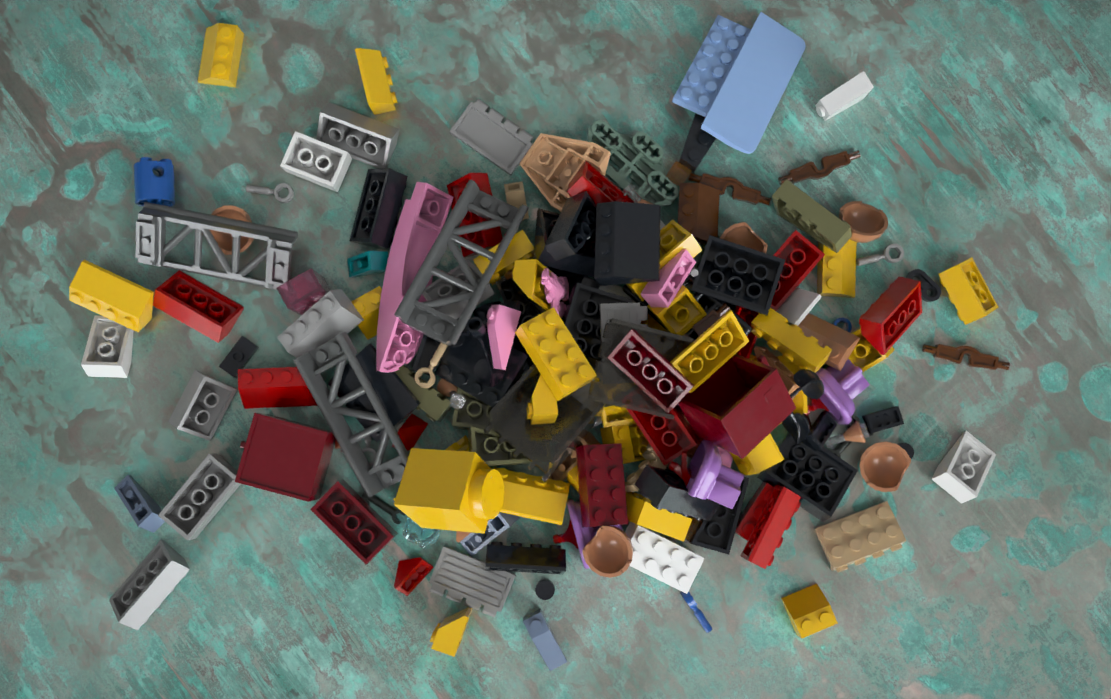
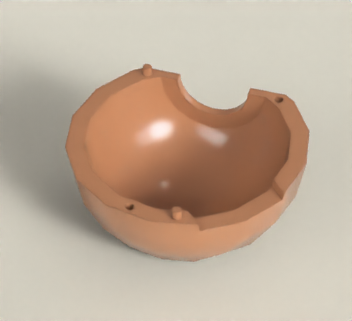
M852 201L840 208L839 219L846 221L851 226L852 237L850 240L854 242L867 243L878 239L887 229L888 219L881 209L878 210L871 205L862 203V201Z
M224 205L211 213V215L252 223L249 214L236 206ZM210 230L222 252L226 255H232V234ZM241 236L240 253L244 252L253 243L254 238Z
M745 222L733 224L720 237V239L763 253L767 252V244Z
M875 443L862 454L859 464L860 472L866 484L874 490L881 492L896 491L905 471L911 463V458L902 447L895 443Z
M604 525L598 529L593 539L584 547L583 556L593 572L603 577L612 578L620 576L630 566L633 558V546L630 538L623 530L616 526Z

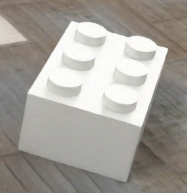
M295 131L280 166L287 173L338 192L352 157L347 151Z

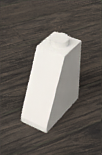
M864 71L820 99L815 105L817 114L826 121L863 100L874 88Z

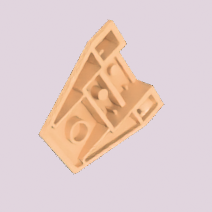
M540 133L519 164L550 205L561 212L567 198H570L567 192L568 185L582 164L587 161L605 176L611 153L593 142Z

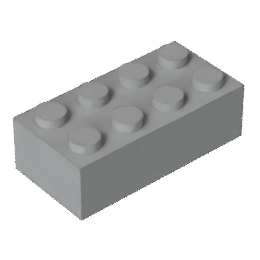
M217 453L209 454L158 516L185 539H196L240 486V483L235 482L237 470Z

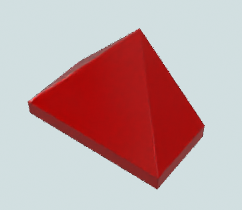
M411 414L398 430V435L407 451L414 448L428 425L427 422L414 414Z
M421 557L399 561L394 588L408 596L434 568L433 565Z

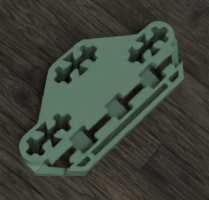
M597 120L588 129V142L596 143L610 151V156H612L610 160L620 168V171H618L608 162L605 176L635 203H638L641 199L651 202L650 199L645 198L649 192H651L649 196L656 201L651 202L653 204L670 206L675 202L679 191L677 186L666 177L661 146L644 132H637L634 135L620 134L603 120ZM603 129V133H596V130ZM642 140L643 144L638 145L637 141L640 142ZM615 141L617 142V145H615V144L612 145V146L610 145V142H612V143H614ZM655 153H656V154H657V157L654 156V157L652 158V157H651V154H655ZM630 173L632 174L630 178L640 187L639 189H637L628 179L625 180ZM652 180H659L658 183H652ZM671 191L673 193L672 196L667 197L666 193Z

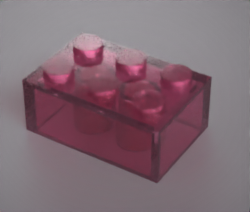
M312 268L277 287L287 308L301 316L331 290L325 278Z

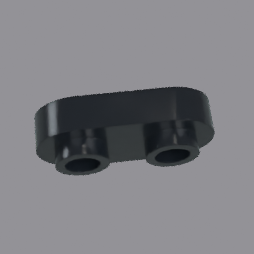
M915 269L907 274L906 278L913 279V277H916L921 282L922 300L933 302L939 299L941 296L940 287L923 270ZM927 290L931 291V296L927 295Z

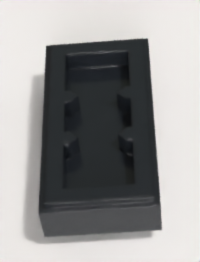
M241 336L219 367L236 378L238 376V369L245 367L259 347L246 337Z
M899 406L862 416L867 434L904 424Z
M827 411L820 413L806 437L816 451L822 449L837 426Z

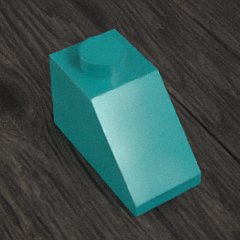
M367 251L348 258L349 277L375 275L385 272L389 257L388 251Z

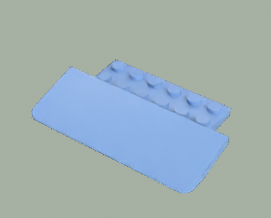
M760 12L752 29L717 15L672 102L706 117L701 129L736 150L746 154L753 153L805 50V42L801 37Z

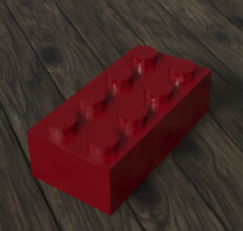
M621 443L576 447L582 527L628 524Z
M343 479L337 481L310 509L365 565L370 563L398 534Z

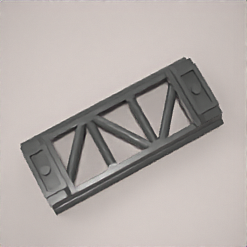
M469 180L394 315L402 323L443 344L455 345L529 208L523 204L516 208L480 191L476 182ZM468 211L489 220L459 227ZM499 226L507 229L495 253L458 236ZM456 244L490 260L479 282ZM448 247L469 283L437 268ZM432 275L468 291L425 302L418 301ZM469 300L458 320L434 309L435 307Z
M145 202L143 209L138 213V220L136 221L135 258H138V263L293 292L294 285L289 284L292 246L298 237V232ZM166 221L186 225L165 244ZM195 229L194 264L190 265L165 260V255ZM210 230L232 234L231 266ZM203 235L224 271L201 267ZM241 236L268 241L267 247L239 271ZM267 258L265 279L246 276Z
M343 332L293 361L367 497L370 498L384 488L401 481L410 450H406L355 355L357 351L348 334ZM348 359L362 386L336 400L346 360ZM337 365L329 391L320 373ZM366 393L376 413L342 407V405ZM343 415L376 421L378 423L353 435ZM384 429L375 461L371 468L358 441ZM390 438L399 455L383 462Z

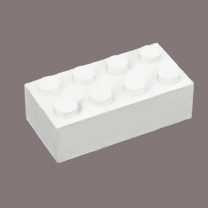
M630 521L625 531L633 546V558L630 566L687 594L705 558Z

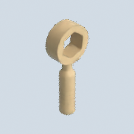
M440 343L430 360L428 368H421L416 372L415 381L421 388H429L435 383L436 378L432 370L445 352L446 344ZM423 373L430 374L431 378L427 383H421L420 381Z

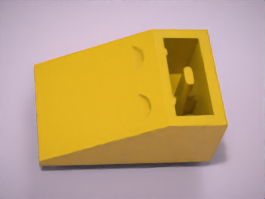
M636 422L600 428L603 444L621 443L623 464L645 460L642 454L647 450L646 446L649 442Z

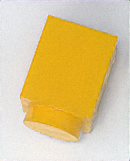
M411 448L394 505L421 528L485 534L488 520L494 519L501 510L504 499V482L500 472L496 469H491L476 452Z

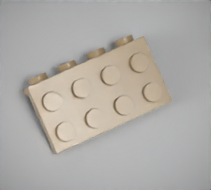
M887 501L815 528L816 535L831 565V571L837 570L838 573L847 570V565L855 563L857 566L867 562L866 558L873 556L874 559L885 555L884 551L889 549L892 552L903 548L902 544L907 541Z

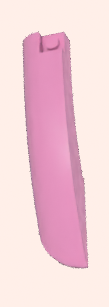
M416 182L411 200H405L391 245L378 315L376 371L394 372L399 370V367L408 364L416 355L424 335L402 323L394 314L442 230L453 200L451 195L428 183ZM432 275L431 279L429 280L427 286H429L430 284H432L433 275ZM421 295L418 301L425 302L426 299Z

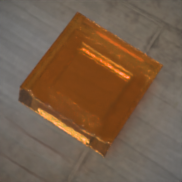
M675 161L666 177L680 187V183L686 181L692 170Z

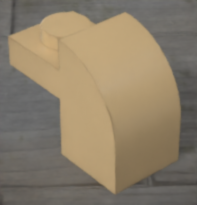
M523 181L504 184L508 204L519 208L522 204L527 206ZM528 211L523 220L529 219Z

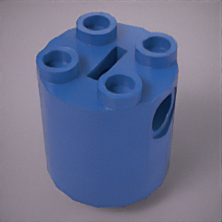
M142 157L140 162L134 164L135 204L143 207L145 202L165 206L175 205L174 165L172 160L161 159L160 161H152L150 157Z

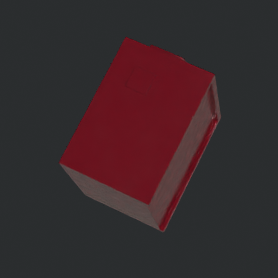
M735 354L692 393L688 392L678 403L698 438L711 441L714 445L739 456L741 459L746 457L796 409L777 369L770 367L763 355L757 358L758 361H754Z
M254 413L247 440L241 441L240 448H244L235 482L307 502L320 499L336 438L332 431L269 414Z

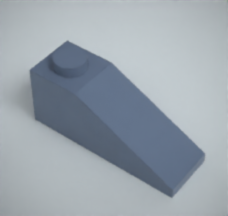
M127 475L114 488L138 527L154 533L165 522L158 516L162 511L160 506L130 475Z
M499 512L494 519L488 520L485 534L471 532L460 543L472 557L516 522L519 516Z
M541 608L523 617V623L549 670L551 671L565 664L567 659Z

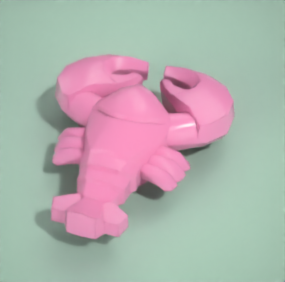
M544 268L541 276L544 294L548 304L551 303V308L554 307L560 318H562L566 311V304L559 301L568 300L569 283L567 277H557L553 272L549 276V269Z

